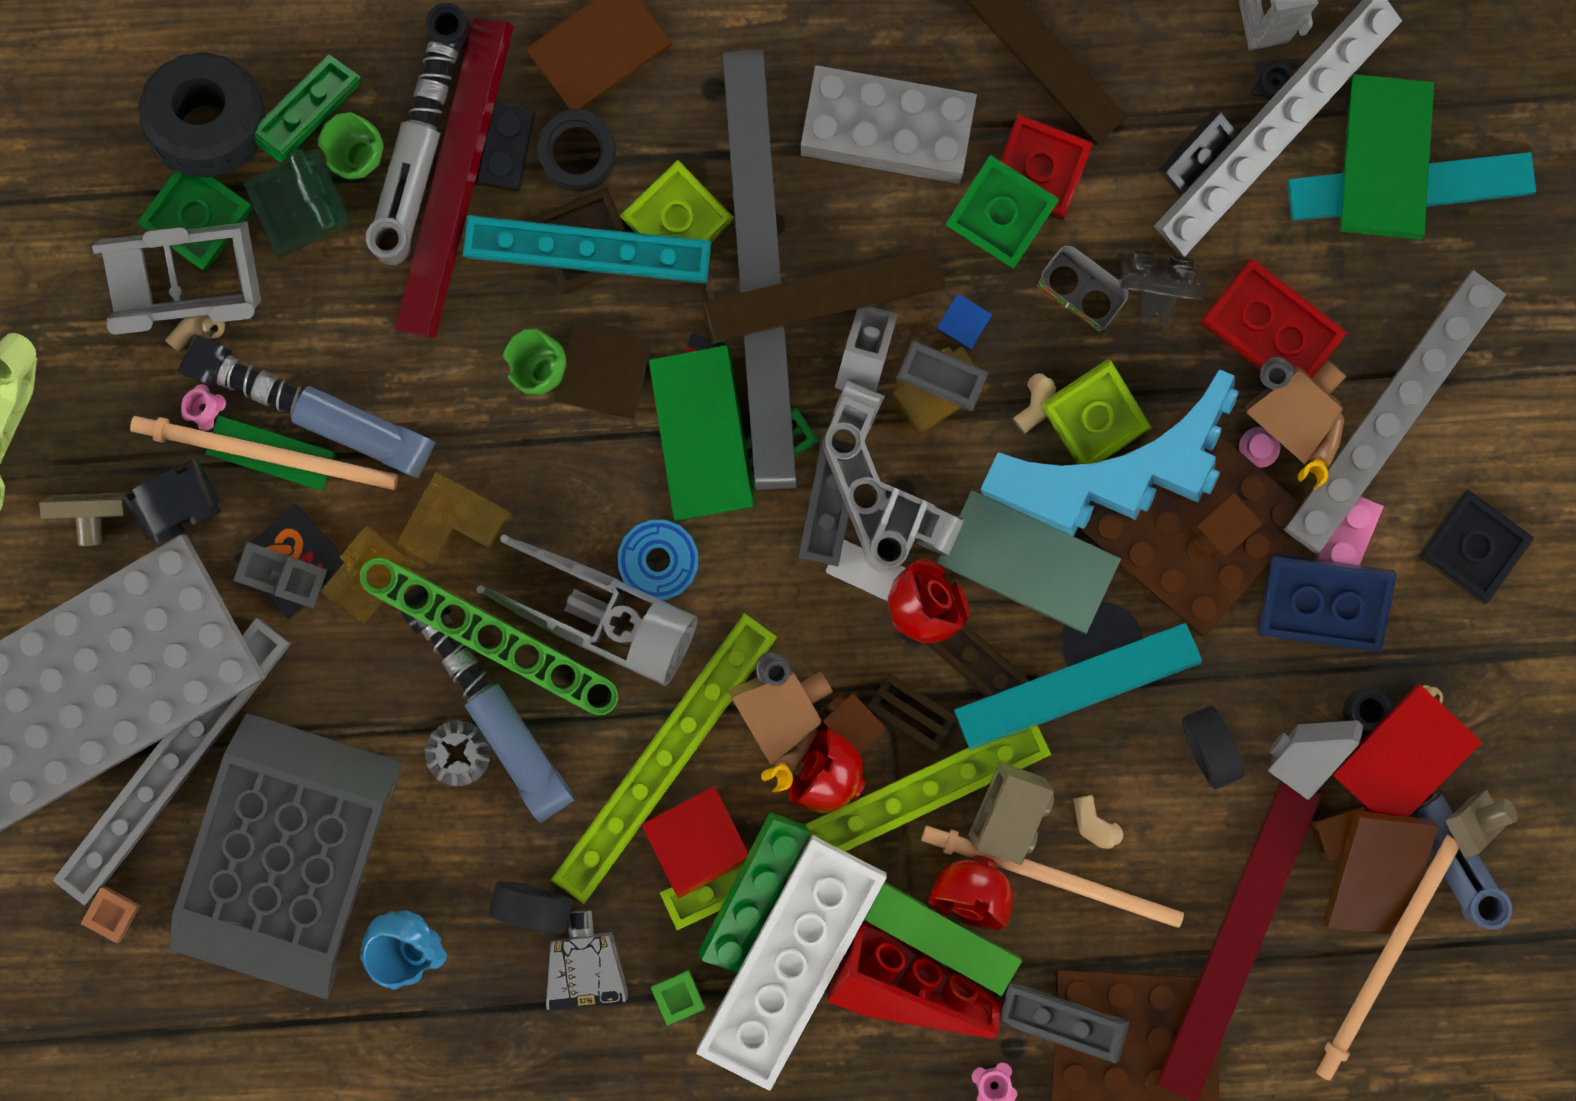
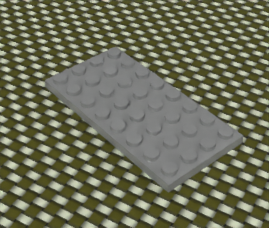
M187 535L177 536L0 640V832L266 679Z

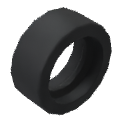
M581 109L566 110L553 116L542 128L537 142L538 158L548 178L559 187L571 191L590 190L601 184L612 172L616 160L615 142L607 124L595 114ZM581 127L590 130L600 143L601 154L599 160L591 170L585 173L572 174L566 172L557 165L554 159L553 146L555 140L563 131L569 128Z
M1208 706L1182 718L1183 730L1192 754L1205 779L1214 790L1244 778L1245 771L1240 754L1225 722L1216 708Z
M499 881L495 884L488 914L495 919L516 926L543 932L563 933L566 929L572 899L529 885Z

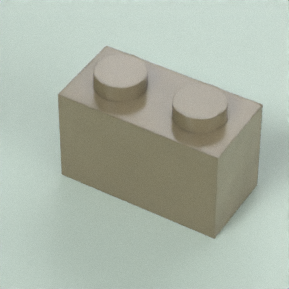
M999 762L968 834L976 850L1022 865L1026 854L1032 853L1038 839L1037 829L1042 818L1047 817L1053 807L1054 790L1045 777Z

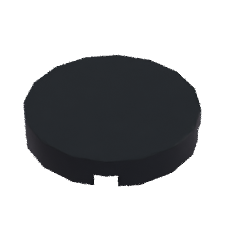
M1101 603L1087 634L1064 625L1061 634L1060 650L1066 665L1069 667L1141 640L1143 635L1138 622L1126 609L1113 603Z

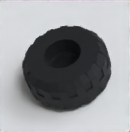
M207 52L185 54L164 63L148 78L143 86L142 95L139 97V120L144 137L154 155L168 168L191 177H217V175L230 173L238 169L239 166L250 160L256 153L258 146L254 136L259 122L266 116L265 105L258 85L254 82L252 75L233 59ZM202 105H214L223 109L222 113L214 121L204 125H191L183 122L185 116L192 109Z

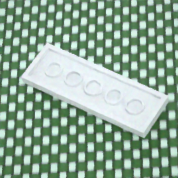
M812 835L698 1045L696 1054L770 1091L887 878L886 872Z

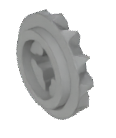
M461 720L446 722L435 729L424 748L426 766L437 780L450 786L468 785L478 780L486 771L491 758L490 744L480 729L470 722ZM468 739L469 741L465 745L466 748L463 753L472 764L469 765L467 762L463 763L458 760L446 767L451 753L443 743L446 742L447 744L458 746Z

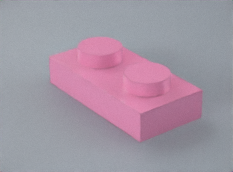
M1360 496L1321 552L1316 554L1315 559L1360 565L1384 506Z

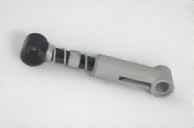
M452 3L435 5L426 17L428 36L425 52L428 57L423 59L425 70L422 75L418 76L413 94L416 100L415 106L408 112L411 120L401 122L375 219L366 232V243L370 251L381 262L389 265L404 262L412 251L413 242L411 237L440 137V133L435 131L437 128L434 124L437 114L442 113L439 110V106L445 103L444 101L449 89L446 86V81L451 79L448 76L451 64L456 63V57L467 46L471 30L464 12ZM444 22H458V28L453 34L448 36L439 34V29ZM390 232L397 233L399 241L396 247L391 250H382L380 248L382 237Z

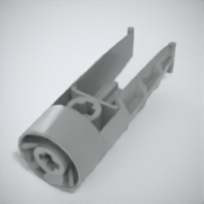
M507 535L500 537L502 543L612 593L613 596L609 604L577 589L573 590L571 596L569 595L564 611L598 626L594 636H591L487 587L478 586L476 590L479 594L489 597L515 614L578 647L595 653L663 686L669 684L680 667L692 641L698 621L697 616L586 565L515 540ZM623 591L652 604L644 617L631 607L621 606L625 597L622 593ZM629 615H631L632 617L629 622L634 624L631 633L624 631L620 636L619 633L622 629L616 627L618 620H627ZM606 636H608L615 642L631 645L627 660L598 647V644H603Z

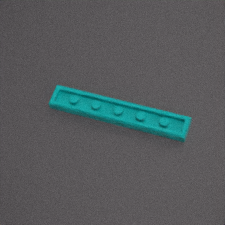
M1531 152L1430 163L1426 207L1528 196L1536 193ZM1343 173L1289 179L1287 181L1291 222L1339 217L1341 212Z
M467 215L463 257L707 284L712 243L707 240Z
M1184 623L955 709L954 712L970 751L1202 663V658L1187 624Z

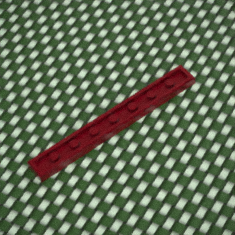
M473 18L395 330L401 333L436 339L514 26L507 21Z
M1280 780L1160 1072L1156 1086L1189 1101H1198L1319 804L1321 794L1315 792L1308 800Z

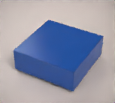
M957 294L937 326L936 331L971 351L992 314Z

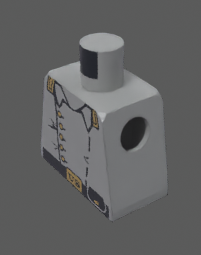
M591 910L570 912L568 917L569 936L557 937L551 941L546 999L547 1010L626 1002L629 997L612 932L594 934Z

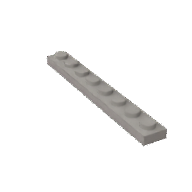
M1362 0L1154 225L1156 230L1177 254L1184 257L1402 22L1388 0Z
M1474 270L1466 276L1327 469V481L1316 490L1312 488L1283 528L1285 532L1315 554L1321 552L1501 303L1506 293Z
M256 618L242 636L264 677L268 675L292 644L260 618ZM261 682L164 737L52 881L84 906L89 905L100 887L106 884Z

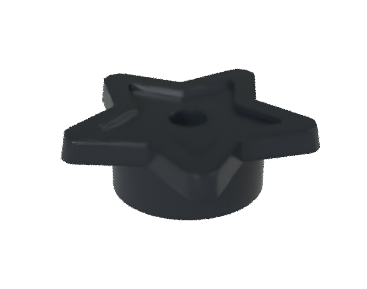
M1285 58L1281 62L1272 65L1258 61L1256 63V70L1259 80L1252 88L1251 95L1268 97L1271 100L1293 76L1291 60ZM1273 79H1277L1279 81L1278 86H1274L1272 84Z

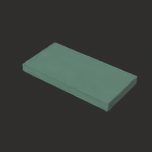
M971 490L959 517L965 518L950 555L945 556L941 554L937 564L952 573L1087 634L1121 558Z

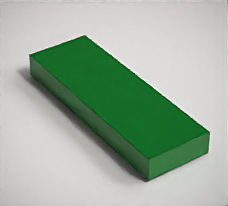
M329 54L259 122L254 136L256 145L282 163L361 85V77Z
M219 415L212 432L335 460L337 454L330 450ZM207 449L205 453L218 459L323 492L329 479L328 475Z

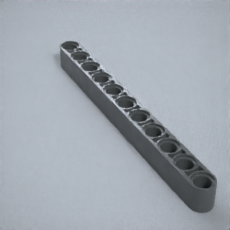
M763 49L723 52L741 293L781 284ZM781 327L744 336L756 491L797 488L785 329Z

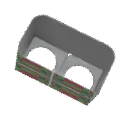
M1064 246L1059 249L1043 270L1037 284L1040 289L1098 332L1109 325L1127 301L1129 295L1127 287L1073 246ZM1061 266L1070 267L1078 276L1076 289L1066 295L1056 293L1051 288L1049 281L1051 273ZM1095 290L1104 292L1109 297L1111 303L1108 314L1099 319L1090 318L1084 313L1082 308L1084 296Z

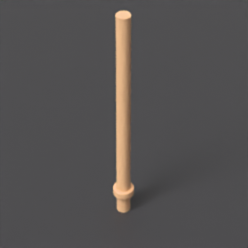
M134 416L131 421V432L153 436L154 441L161 443L167 439L395 490L398 483V474L174 425L169 423V419L162 417L152 420Z
M927 825L924 828L921 841L943 848V853L951 855L952 852H956L970 858L974 855L984 856L995 861L997 867L1177 928L1181 926L1184 912L1028 859H1024L1022 865L986 854L976 850L971 840L958 836L959 832L952 829L948 833Z
M1446 835L1333 1042L1328 1041L1325 1045L1324 1050L1327 1053L1316 1071L1322 1078L1331 1081L1341 1061L1346 1062L1350 1056V1053L1347 1051L1459 850V846L1453 836Z

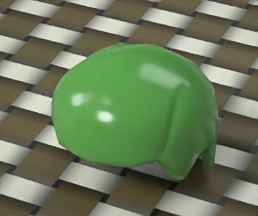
M352 112L336 114L324 124L318 137V146L326 157V165L335 174H339L343 178L349 180L364 178L380 165L384 144L379 131L371 122Z
M524 329L511 338L503 353V358L510 366L508 379L515 387L528 395H543L558 386L562 381L566 367L565 351L555 339L539 329Z

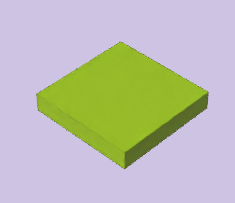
M679 160L620 215V218L634 233L707 240L711 242L735 220L726 208Z
M1108 359L1040 403L1041 408L1076 465L1104 461L1152 429L1114 364Z

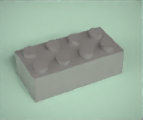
M815 65L801 141V156L960 184L977 94Z

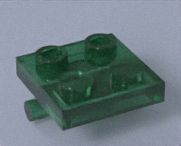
M302 149L293 150L287 154L288 162L243 182L274 252L279 258L353 225L318 149H314L304 154Z

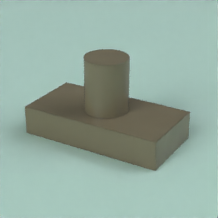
M132 492L50 495L39 502L41 519L75 518L78 545H99L103 543L101 517L124 516L130 509L123 496Z
M1484 790L1472 795L1445 822L1466 859L1479 854L1507 825L1517 822L1518 815L1513 803L1509 799L1494 803L1488 791Z

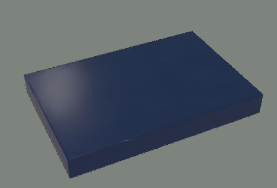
M1272 553L1257 632L1260 636L1381 652L1397 573L1391 569Z

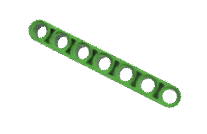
M373 556L362 565L360 583L369 594L592 714L605 715L611 712L617 705L618 691L612 681L603 674L387 557ZM382 564L389 568L391 572L390 581L380 587L369 583L366 574L371 566ZM418 584L426 588L428 598L423 605L414 607L406 603L403 595L409 586ZM449 605L460 606L465 613L463 621L457 626L444 624L441 620V613L445 607ZM486 625H495L501 630L500 640L493 646H485L478 641L479 630ZM522 645H532L537 649L536 660L527 666L519 665L515 662L514 658L516 650ZM565 664L572 667L573 676L569 683L557 685L551 681V673L556 666ZM596 684L606 685L609 689L606 701L597 705L591 704L587 699L589 689Z

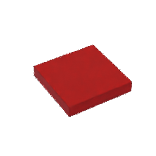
M1017 114L1000 160L1058 197L1059 201L1049 215L1064 220L1093 142Z
M715 786L641 824L678 898L742 866L749 854Z

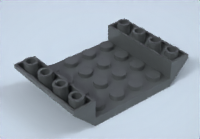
M246 713L224 753L173 910L170 950L328 999L341 961L340 958H337L383 810L386 802L392 801L404 762Z

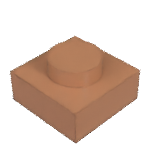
M102 886L81 924L107 939L119 943L122 941L141 905L106 886Z

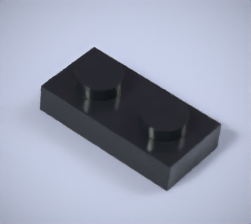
M498 103L494 104L478 178L480 185L520 192L535 118L534 110Z
M1212 110L1158 170L1181 197L1238 136V133L1221 112Z

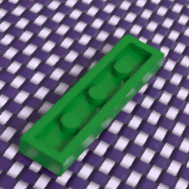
M772 812L769 813L698 951L701 961L738 973L810 834L807 825Z

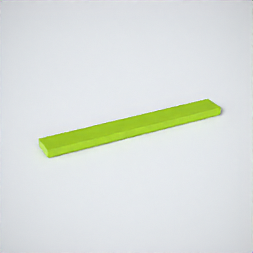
M745 613L557 870L551 881L581 903H586L641 827V824L644 823L732 701L727 690L746 682L756 668L760 656L767 653L778 638Z

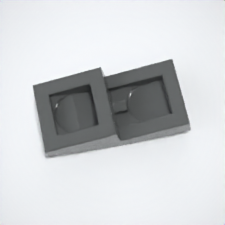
M246 541L232 580L314 609L327 569Z

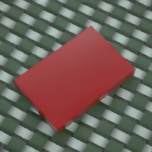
M1252 258L1246 262L1199 322L1260 371L1267 360L1272 357H1279L1287 360L1293 367H1301L1311 377L1317 373L1348 333Z
M1418 683L1359 743L1332 775L1373 813L1409 817L1475 751L1482 741Z

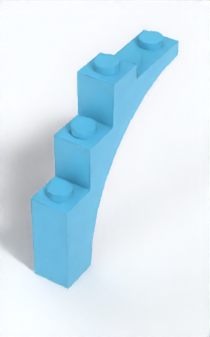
M1219 369L1204 396L1182 421L1155 441L1123 456L1093 464L1058 466L1027 462L998 452L981 487V492L984 496L1073 537L1077 528L1084 529L1091 517L1094 506L1089 505L1090 501L1136 520L1140 510L1147 512L1151 506L1157 490L1151 487L1152 484L1199 503L1203 492L1211 494L1220 474L1219 471L1215 470L1216 456L1204 451L1205 449L1210 451L1214 449L1222 428L1216 426L1222 412L1230 414L1236 402L1239 391L1234 390L1235 376Z

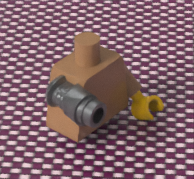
M1272 357L1265 362L1260 371V379L1268 388L1245 406L1246 413L1302 463L1305 464L1310 459V463L1298 473V480L1301 482L1309 472L1313 473L1317 478V483L1313 487V490H1316L1327 481V469L1340 446L1345 421L1341 413L1343 407L1331 393L1347 376L1329 360L1311 377L1301 367H1293L1284 358Z
M769 652L761 655L756 664L758 678L732 687L727 692L769 764L771 765L776 762V767L766 769L761 774L763 781L770 780L774 776L777 777V786L772 790L773 793L791 787L793 782L792 774L804 760L818 734L817 727L822 721L812 704L833 691L821 671L800 683L791 670L788 660L781 655Z

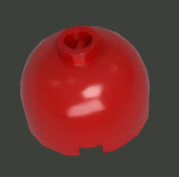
M918 559L904 569L893 580L887 597L894 627L900 633L920 643H939L950 638L964 627L962 625L969 620L970 616L968 602L961 587L956 581L950 585L941 576L946 570L931 560Z
M828 728L827 731L819 730L803 760L805 763L799 776L792 774L793 782L791 787L788 788L789 801L817 813H832L844 807L850 800H856L861 795L865 786V779L862 777L864 767L861 754L858 753L855 746L846 738Z
M974 855L972 860L955 861L948 864L940 872L932 887L928 903L933 909L949 917L951 910L965 917L961 923L983 929L1001 930L1002 926L1005 928L1008 926L1013 909L1014 895L1012 886L1006 876L995 869L996 862L984 856Z

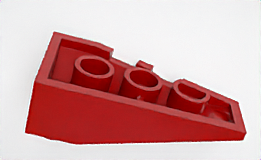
M863 920L830 981L827 1002L866 1017L995 1039L998 1036L1001 1001L963 974L951 973L937 963L936 959Z

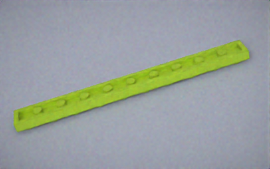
M1038 725L970 751L969 748L963 749L852 801L832 813H827L806 823L805 825H807L810 831L807 839L810 840L813 835L846 852L990 784L999 762L1022 769L1050 756L1051 753ZM742 866L681 898L676 896L672 886L660 891V895L676 930L718 912Z

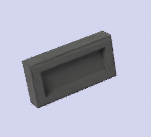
M912 340L896 380L972 412L989 372Z

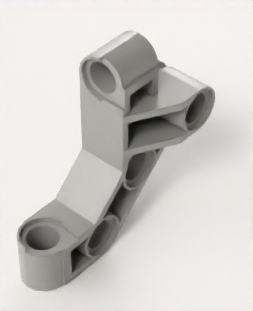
M847 380L834 408V416L824 436L823 449L863 548L865 561L871 568L881 572L896 568L905 561L914 541L929 550L949 556L965 518L947 513L929 502L880 482L865 444V439L869 430H871L885 396ZM839 432L850 435L854 444L852 451L845 454L837 452L832 446V436ZM866 486L874 492L875 501L872 507L862 508L855 503L853 494L857 487ZM880 541L888 542L894 548L895 554L891 562H886L879 557L877 546Z

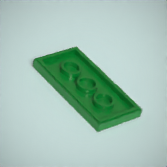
M1352 75L1349 88L1339 232L1422 240L1425 235L1434 82Z
M725 345L649 360L674 521L755 508V498L730 346Z

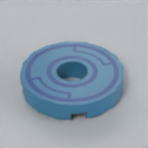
M648 520L634 526L623 538L618 550V570L623 582L660 600H669L681 595L693 583L698 570L699 552L692 536L680 525L668 520ZM658 548L666 550L670 556L669 566L661 572L652 571L647 565L648 554Z

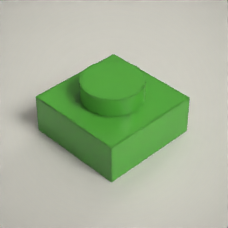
M690 969L651 986L667 1026L706 1008Z

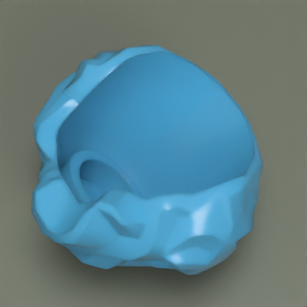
M390 911L385 915L377 916L369 924L363 935L360 948L361 955L359 957L364 969L374 982L382 987L395 990L404 985H412L419 982L424 970L441 967L447 958V953L442 948L441 938L438 933L431 930L420 915L410 911Z

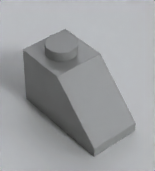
M872 306L857 309L835 388L843 390L846 381L849 380L874 392L877 391L897 320V313Z
M1357 720L1298 724L1289 735L1282 733L1271 746L1269 753L1273 756L1268 771L1309 800L1359 745L1364 725Z

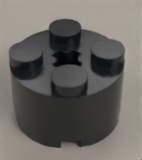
M198 458L186 462V467L177 472L174 468L134 488L132 490L133 493L123 496L146 540L151 539L154 545L166 542L184 533L186 530L182 524L187 521L192 526L221 513L218 506L221 500Z

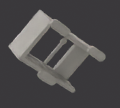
M1239 0L1249 51L1287 44L1298 30L1301 36L1306 35L1312 28L1311 13L1318 5V0H1270L1271 7L1265 16L1261 0Z
M247 221L193 229L176 227L150 230L142 235L101 238L92 245L93 254L102 253L114 311L106 318L107 329L112 334L148 331L152 327L153 321L209 315L210 319L214 322L249 319L254 315L255 308L261 302ZM232 238L242 293L181 300L182 289L178 286L171 245ZM164 246L171 283L169 294L173 297L174 301L153 304L143 248Z

